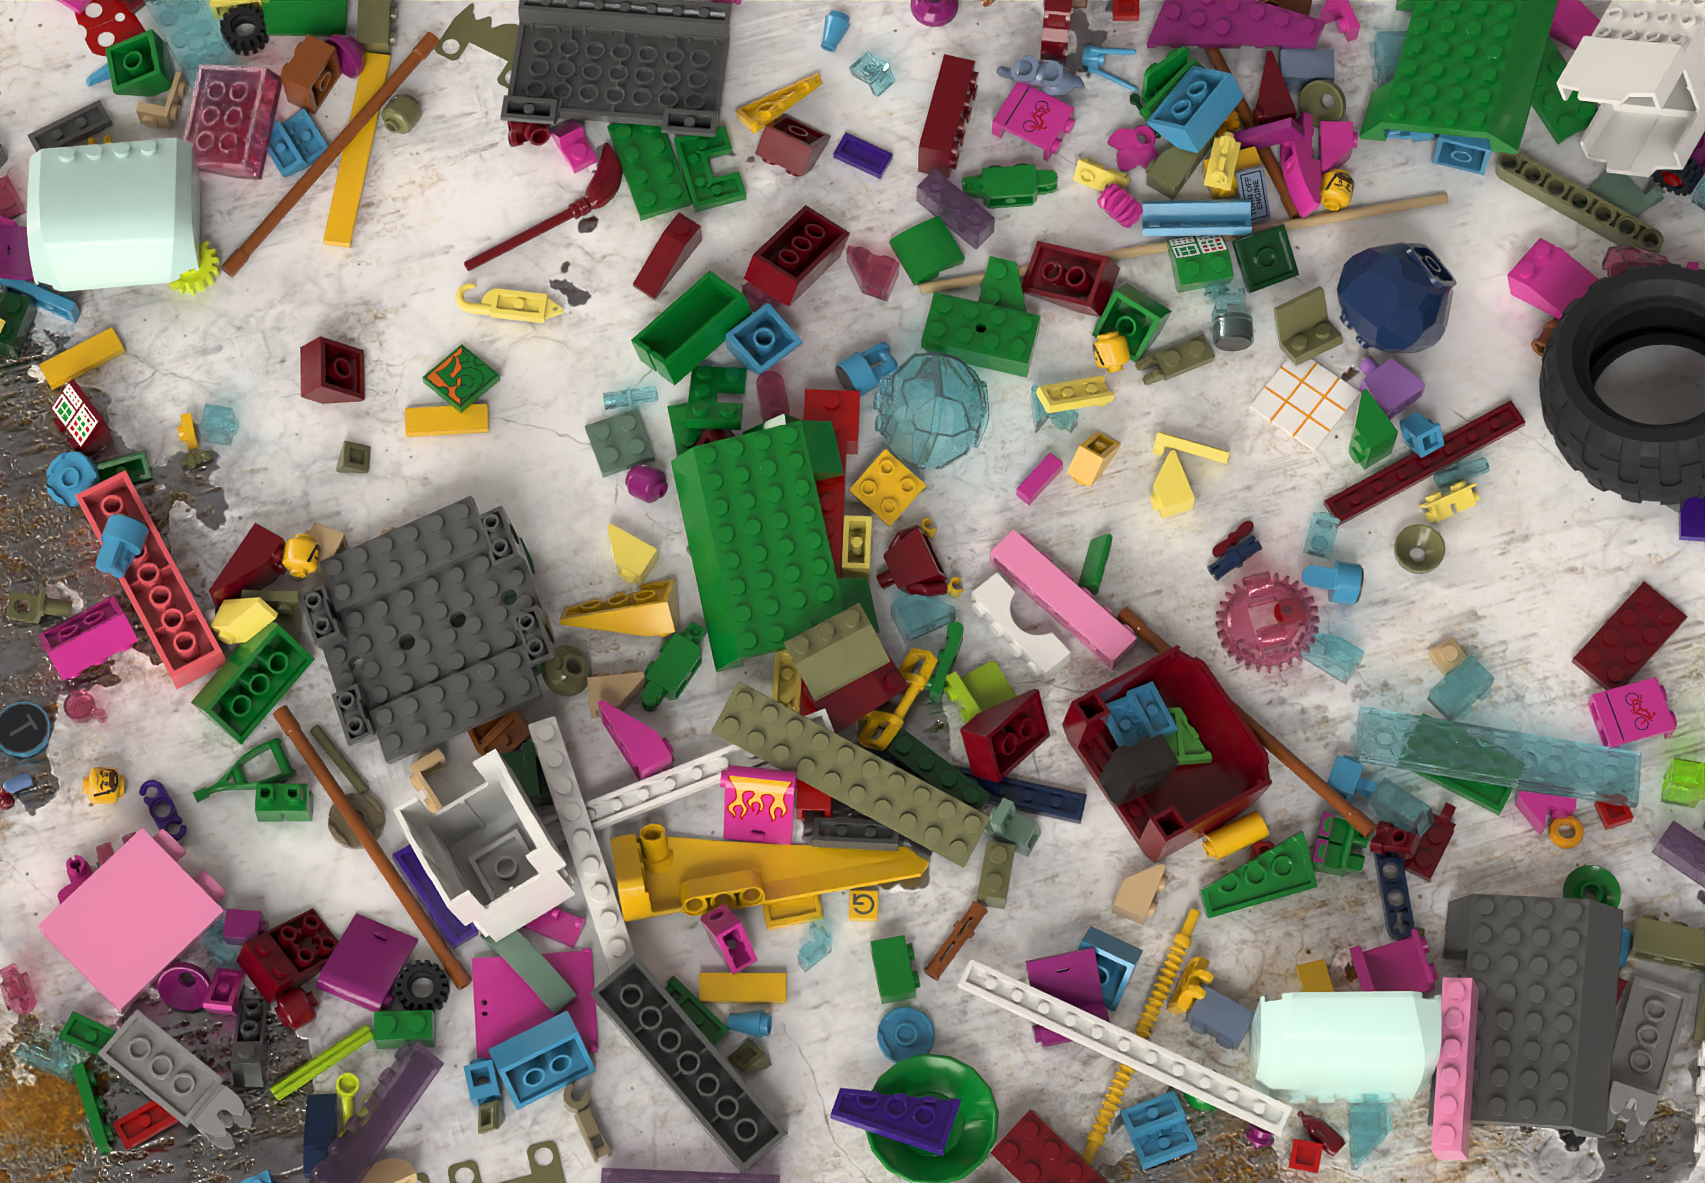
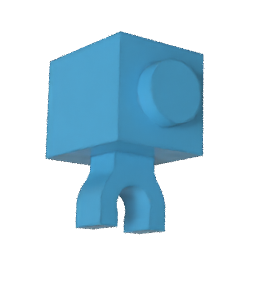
M1337 755L1327 784L1349 803H1351L1354 792L1373 800L1379 786L1377 782L1360 778L1364 765L1360 764L1356 758Z

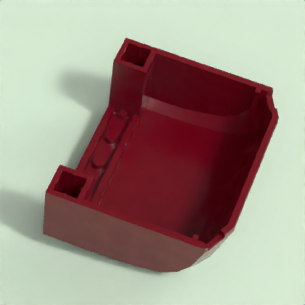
M1178 645L1073 700L1062 723L1068 742L1144 855L1154 863L1202 838L1204 835L1241 814L1257 801L1272 784L1268 767L1269 757L1263 745L1205 661L1196 656L1195 658L1181 651ZM1153 681L1167 708H1181L1187 717L1188 724L1195 729L1206 751L1211 753V763L1156 766L1154 745L1124 758L1106 725L1110 715V710L1106 704L1125 697L1127 691Z

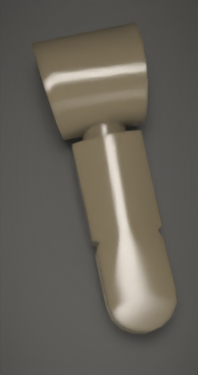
M570 1083L564 1090V1106L569 1112L576 1114L574 1118L594 1162H598V1158L607 1154L609 1157L612 1156L611 1149L593 1108H588L591 1100L590 1090L584 1092L582 1100L574 1101L572 1100L574 1087ZM600 1137L603 1144L593 1148L590 1141Z

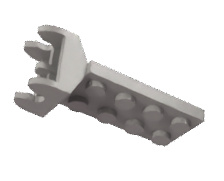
M1636 975L1632 980L1613 1047L1607 1132L1613 1129L1615 1121L1621 1120L1625 1123L1624 1135L1628 1143H1632L1640 1137L1645 1125L1656 1110L1658 1100L1661 1101L1664 1095L1691 994Z
M138 1009L98 1053L104 1061L185 1127L192 1124L205 1138L219 1148L227 1150L235 1148L233 1136L227 1132L226 1128H231L234 1123L240 1128H252L253 1126L251 1115L244 1107L239 1096L225 1086L226 1081Z

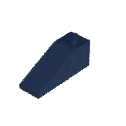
M337 1093L307 1095L303 1141V1175L308 1183L337 1180Z

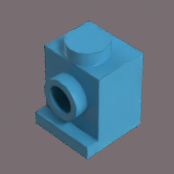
M1418 411L1399 421L1404 443L1421 458L1444 446L1442 431L1438 422L1433 423L1431 419H1426Z
M478 1058L470 1061V1065L463 1066L470 1099L474 1107L493 1100H503L495 1064L492 1059ZM486 1078L489 1080L488 1084L479 1086L481 1079Z

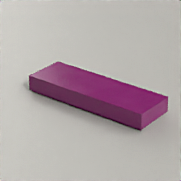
M1287 118L1233 132L1236 142H1241L1240 150L1254 146L1258 150L1304 138L1305 129L1292 118Z

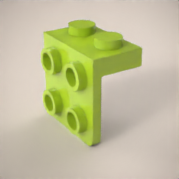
M994 661L987 662L961 678L956 671L946 676L944 692L951 703L955 702L964 724L969 722L978 713L1017 696Z

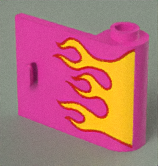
M728 765L727 770H722L720 787H725L723 839L792 845L797 772Z

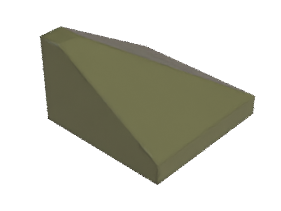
M344 441L336 472L368 473L370 446Z
M750 1039L727 1057L744 1075L766 1069L772 1065L766 1054Z

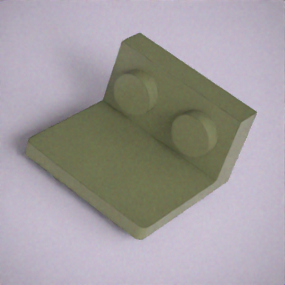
M1321 286L1274 308L1279 346L1295 366L1343 343L1342 334L1328 320L1325 293Z
M242 590L241 599L260 597L274 609L278 615L273 622L279 624L300 644L303 607L298 591Z

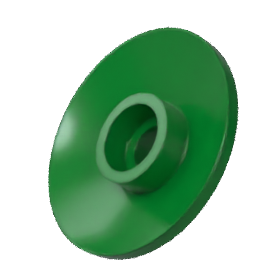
M1596 865L1578 867L1568 875L1564 882L1563 898L1587 899L1585 893L1591 892L1595 896L1594 901L1616 908L1619 906L1621 900L1620 885L1614 875L1605 868Z

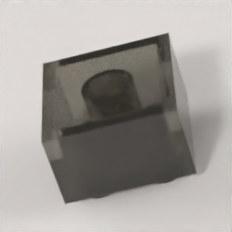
M1162 734L1153 738L1145 736L1131 747L1124 745L1113 751L1112 758L1104 765V770L1098 780L1114 807H1117L1162 788L1179 761Z

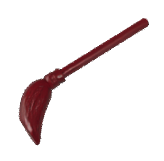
M606 142L603 146L599 165L586 188L585 196L569 204L568 209L465 261L464 266L466 270L471 271L572 218L577 220L581 216L591 213L592 210L599 209L608 204L619 190L623 175V167L610 144Z

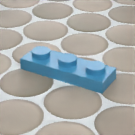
M0 278V284L4 292L29 297L35 306L74 323L77 322L81 315L76 301L68 295L62 294L59 296L42 284L36 286L26 280Z

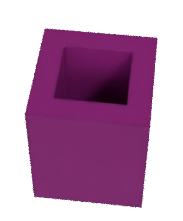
M226 909L223 938L229 945L243 946L245 942L269 929V923L265 921L261 911Z

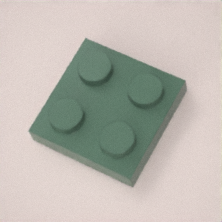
M637 409L585 426L603 478L631 469L640 463L655 461Z

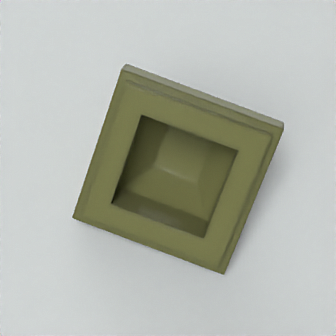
M493 1100L479 1105L478 1134H485L499 1129L505 1121L500 1100Z

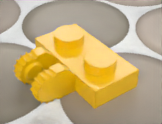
M1202 956L1189 959L1165 1010L1174 1015L1185 1013L1193 1007L1196 999L1201 1000L1205 997L1207 992L1200 986L1203 983H1211L1214 975L1206 970L1210 961Z

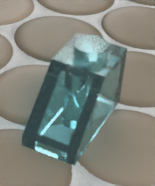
M918 594L910 597L905 595L896 599L891 605V617L904 642L908 643L956 621V610L954 606Z
M1313 632L1298 656L1347 685L1361 664L1365 651L1342 637Z
M1386 1105L1350 1106L1347 1117L1351 1170H1358L1384 1142L1388 1132H1392V1116L1386 1113Z

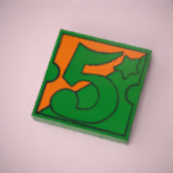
M461 344L425 374L422 379L424 384L462 413L500 381V374Z

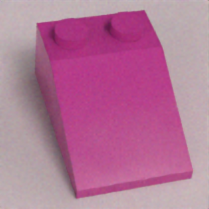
M1542 238L1538 239L1507 275L1511 295L1557 319L1561 318L1563 311L1574 298H1582L1588 292V287L1599 280L1563 249Z
M604 700L598 702L602 724L639 781L673 768L675 759L672 753L674 750L666 737L661 739L657 731Z

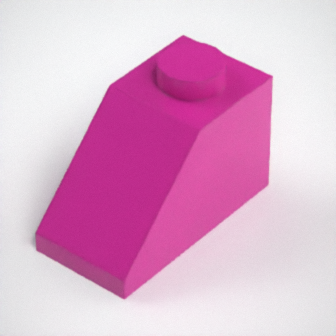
M1320 122L1318 131V160L1321 161L1322 175L1332 169H1339L1351 158L1353 148H1357L1358 132H1353V122Z

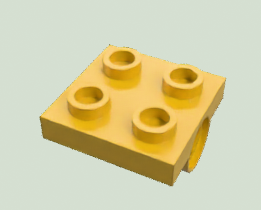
M884 449L848 491L890 527L927 485L888 450Z

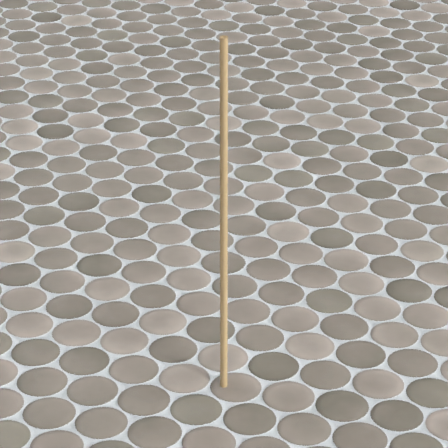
M1445 192L1307 216L1306 218L1301 217L1252 226V234L1280 223L1285 225L1286 231L1445 204L1448 203V195ZM1247 235L1222 236L1224 241L1226 242L1236 240ZM1163 241L1095 254L1108 256L1113 261L1168 252L1167 242ZM1028 265L1018 267L1020 277L1025 276ZM985 273L919 284L920 294L983 284Z

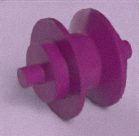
M1249 1123L1252 1129L1246 1131V1137L1255 1144L1254 1147L1260 1148V1146H1270L1274 1143L1273 1133Z

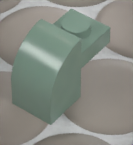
M1003 798L1000 804L992 809L990 821L985 831L997 842L1015 845V852L1029 857L1041 835L1038 822L1018 814L1014 802Z

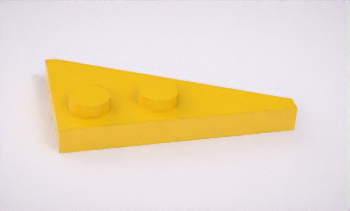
M815 73L734 111L737 119L754 134L823 83L819 73Z

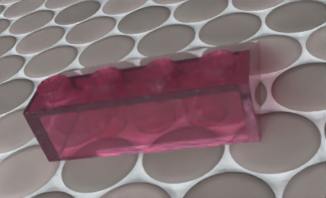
M199 64L183 140L191 143L193 146L198 171L238 179H262L282 87V80L279 75L267 67Z

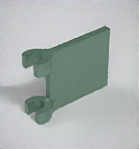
M1616 173L1605 174L1586 189L1636 218L1650 207L1660 203L1664 199L1663 195L1665 194V191L1658 184L1645 195L1627 175ZM1575 201L1579 208L1585 207L1582 202ZM1604 214L1596 215L1600 221L1609 220Z

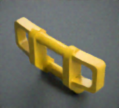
M912 648L908 652L898 670L910 687H908L893 714L873 710L862 717L867 723L860 733L858 741L864 747L883 751L904 724V716L919 691L924 690L938 661V658L931 651ZM918 660H925L918 675L910 673ZM878 726L886 728L877 740L871 739Z

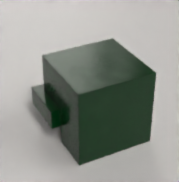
M533 741L523 742V750L500 753L513 770L533 807L554 804L539 758L536 756Z

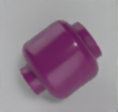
M647 463L633 466L627 473L625 484L629 494L646 503L656 502L659 498L664 497L668 490L665 473Z

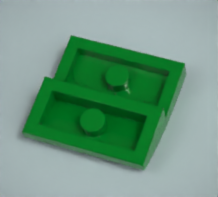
M940 215L905 230L889 241L891 248L914 286L937 278L939 272L961 265L965 260L964 255Z

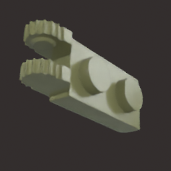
M1201 334L1154 353V355L1142 358L1136 362L1135 366L1137 370L1142 371L1157 365V370L1144 375L1142 378L1145 385H1150L1163 379L1166 381L1214 361L1215 356L1204 334Z

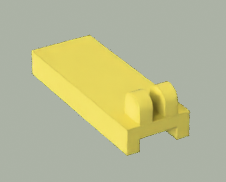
M1103 375L1042 385L1038 387L1036 392L1047 413L1094 405L1103 407L1107 403H1112L1115 396L1114 392H1109L1104 384L1105 377Z
M1163 432L1157 433L1153 452L1156 455H1162L1166 447H1170L1226 464L1231 453Z
M788 650L775 652L772 699L800 714L802 677Z

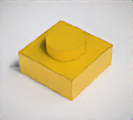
M191 413L181 414L182 425H177L180 442L185 441L188 450L198 449L199 442L193 416Z

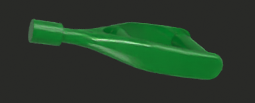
M274 738L253 748L240 757L215 784L192 792L197 803L209 798L211 794L216 792L256 790V784H277L293 777L296 774V770L292 769L281 745L282 740ZM271 749L281 773L261 781L248 783L241 767L254 757ZM232 776L235 780V784L228 783Z

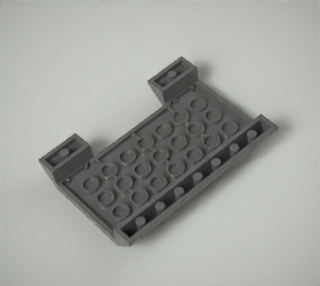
M519 0L518 34L508 96L504 95L501 120L555 124L559 118L662 126L661 133L707 137H715L717 135L730 46L732 4L688 0Z
M1470 894L1449 901L1444 958L1467 959L1465 978H1473L1479 988L1470 1123L1573 1130L1575 1135L1579 1137L1606 1138L1624 913L1622 909L1591 899ZM1437 1067L1432 1076L1428 1115V1126L1433 1127Z

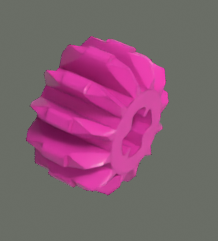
M1111 183L1100 193L1101 196L1097 199L1099 207L1125 228H1130L1133 223L1135 224L1140 219L1139 216L1144 212L1141 204L1116 184Z

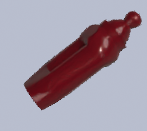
M1303 1111L1297 1113V1116L1302 1119L1308 1136L1315 1143L1323 1144V1150L1327 1154L1334 1157L1346 1144L1344 1139L1324 1120L1315 1118L1313 1115H1306Z

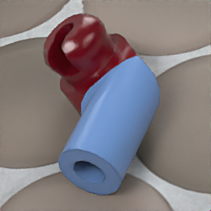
M28 772L10 778L3 783L0 788V808L2 810H9L14 807L15 800L13 796L16 791L33 785Z

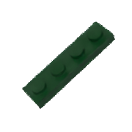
M903 728L897 732L884 750L887 755L916 777L979 811L991 799V794Z

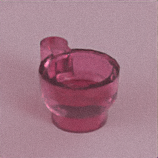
M73 691L65 698L63 704L64 712L72 721L86 723L92 718L99 723L107 721L108 716L102 708H96L93 696L87 691Z

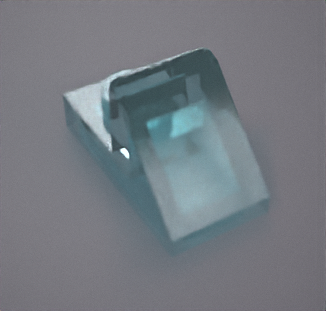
M1034 384L1031 387L1030 402L1035 433L1040 430L1048 418L1051 419L1052 424L1057 428L1065 429L1072 433L1078 425L1079 414L1072 409L1047 413L1036 395L1038 386Z
M56 1035L48 1052L35 1044H30L29 1047L20 1044L15 1052V1055L21 1062L73 1084L75 1077L65 1045L59 1035Z

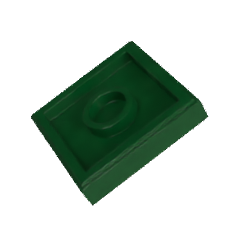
M1283 223L1232 241L1248 293L1299 275Z

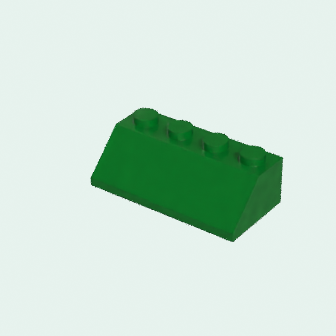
M272 621L246 643H242L190 703L235 741L242 744L315 658L279 624Z

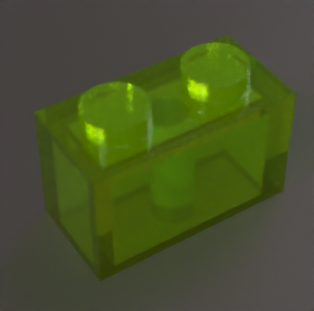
M1674 757L1663 776L1660 802L1695 808L1699 800H1703L1705 797V763Z

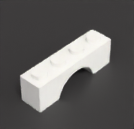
M997 572L972 592L971 607L979 617L984 616L988 620L990 629L997 637L1002 636L1008 642L1007 646L1011 653L1017 658L1020 656L1027 663L1026 668L1035 678L1039 676L1043 682H1046L1070 662L1071 652L1053 632L1044 635H1033L1024 632L1014 623L1010 610L1015 602V591Z

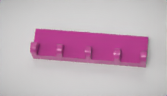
M556 906L524 925L523 928L574 949L586 925V920L581 916L576 917L564 912L562 908Z

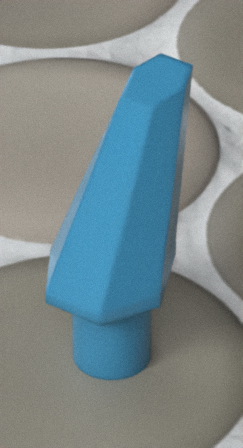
M108 63L86 79L88 87L111 79Z

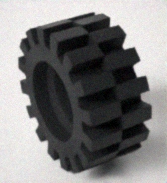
M241 4L237 5L238 10L235 11L233 7L229 8L230 15L224 13L223 20H220V31L225 46L231 52L234 50L237 55H240L241 51H243L244 56H249L248 51L251 50L253 55L258 53L257 47L263 50L265 48L264 42L268 44L269 37L266 34L263 11H259V8L256 6L251 9L250 4H246L245 8H242ZM249 23L255 26L254 32L250 35L238 36L235 33L236 28L242 24Z
M415 960L416 964L414 965L408 963L406 965L407 969H401L399 972L400 977L396 978L397 987L395 989L400 1003L405 1010H433L435 1014L434 1010L437 1008L441 1010L443 1008L442 1003L447 1002V994L450 993L449 982L443 969H440L438 964H431L430 960H425V963ZM419 978L430 979L434 984L432 993L425 998L416 997L411 991L413 983Z

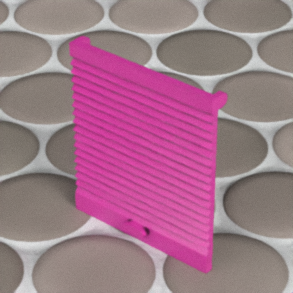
M585 948L583 951L541 954L577 995L557 1015L568 1011L587 1052L598 1053L595 1002L590 995V992L594 989L592 949ZM501 956L472 958L477 1059L487 1058V1060H490L492 1058L488 1049L555 1017V1015Z

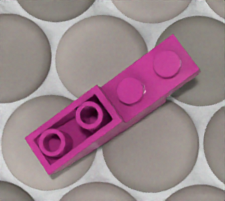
M1303 112L1295 121L1305 129V137L1281 143L1280 159L1290 197L1300 216L1306 218L1321 204L1320 183L1322 181L1321 161L1312 158L1314 154L1312 149V137L1314 135L1313 115Z

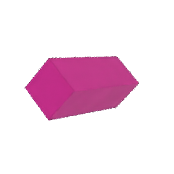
M1049 453L1018 486L1016 495L1030 505L1063 470V462L1052 453Z

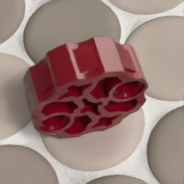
M1045 0L1040 60L1067 61L1072 0Z

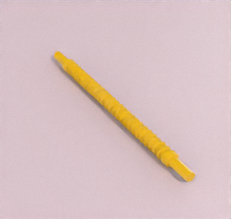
M1190 909L1180 933L1175 935L1173 939L1174 946L1170 947L1172 953L1166 955L1168 960L1163 962L1165 968L1160 969L1162 975H1158L1157 979L1159 982L1154 983L1156 989L1150 992L1153 996L1148 997L1149 1005L1146 1004L1144 1006L1146 1012L1141 1013L1143 1019H1139V1027L1134 1028L1135 1035L1146 1039V1037L1151 1036L1149 1030H1153V1022L1158 1021L1156 1015L1161 1014L1159 1007H1164L1162 1000H1166L1167 996L1165 994L1171 991L1169 985L1174 984L1172 978L1177 977L1175 971L1180 970L1178 964L1183 963L1181 957L1186 956L1185 950L1190 948L1192 943L1190 937L1201 914L1195 909ZM1125 1064L1118 1065L1120 1071L1115 1072L1117 1078L1112 1079L1114 1085L1108 1087L1110 1094L1107 1093L1105 1095L1107 1101L1102 1102L1104 1108L1098 1110L1100 1116L1095 1117L1097 1123L1092 1124L1094 1130L1089 1131L1086 1137L1088 1143L1082 1156L1090 1164L1095 1157L1098 1147H1102L1106 1140L1104 1134L1109 1133L1107 1126L1112 1125L1110 1119L1116 1117L1114 1111L1119 1110L1117 1104H1121L1122 1100L1120 1097L1125 1096L1123 1089L1129 1087L1127 1081L1132 1080L1130 1074L1135 1073L1133 1068Z

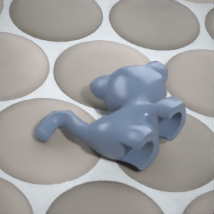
M1028 54L1016 60L1011 68L1000 66L996 70L999 76L1014 79L1016 83L1040 86L1042 92L1052 97L1066 95L1074 88H1085L1084 82L1079 76H1074L1057 61L1043 62Z

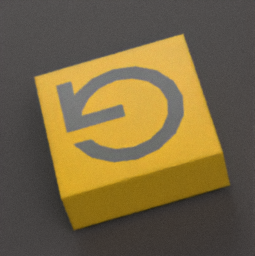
M850 890L849 921H878V891Z

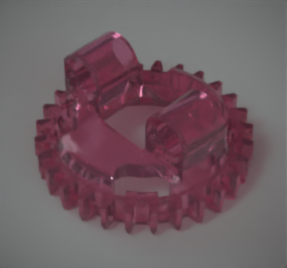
M1269 571L1242 578L1243 587L1233 584L1235 593L1232 594L1227 591L1225 593L1229 601L1219 602L1220 607L1224 611H1216L1217 617L1222 619L1215 622L1216 628L1222 629L1217 632L1218 638L1224 639L1221 642V647L1223 649L1229 648L1227 651L1229 658L1236 655L1235 661L1237 665L1245 660L1247 670H1249L1252 664H1256L1258 673L1262 666H1266L1268 673H1271L1272 666L1277 665L1279 671L1282 672V663L1285 662L1292 668V658L1295 657L1302 661L1300 652L1304 651L1309 654L1310 647L1307 643L1315 644L1316 642L1315 637L1311 634L1319 633V627L1315 626V624H1319L1320 618L1314 615L1318 613V607L1310 606L1314 603V597H1306L1308 594L1306 587L1298 590L1300 587L1298 580L1290 585L1288 575L1283 581H1280L1277 572L1273 579H1271ZM1278 601L1284 622L1261 627L1256 630V635L1248 609ZM1305 626V633L1301 632L1298 640L1295 642V649L1292 645V639L1297 634L1299 628ZM1242 642L1256 649L1259 652V659H1256L1255 653L1248 651L1244 647L1240 650L1238 643Z

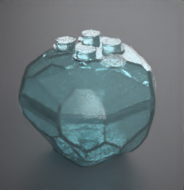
M930 348L915 350L892 374L888 373L887 376L881 377L880 394L875 393L873 399V409L878 410V413H880L875 419V431L880 432L889 451L895 458L917 469L932 470L950 466L967 456L972 448H978L989 422L986 381H981L975 370L954 355Z

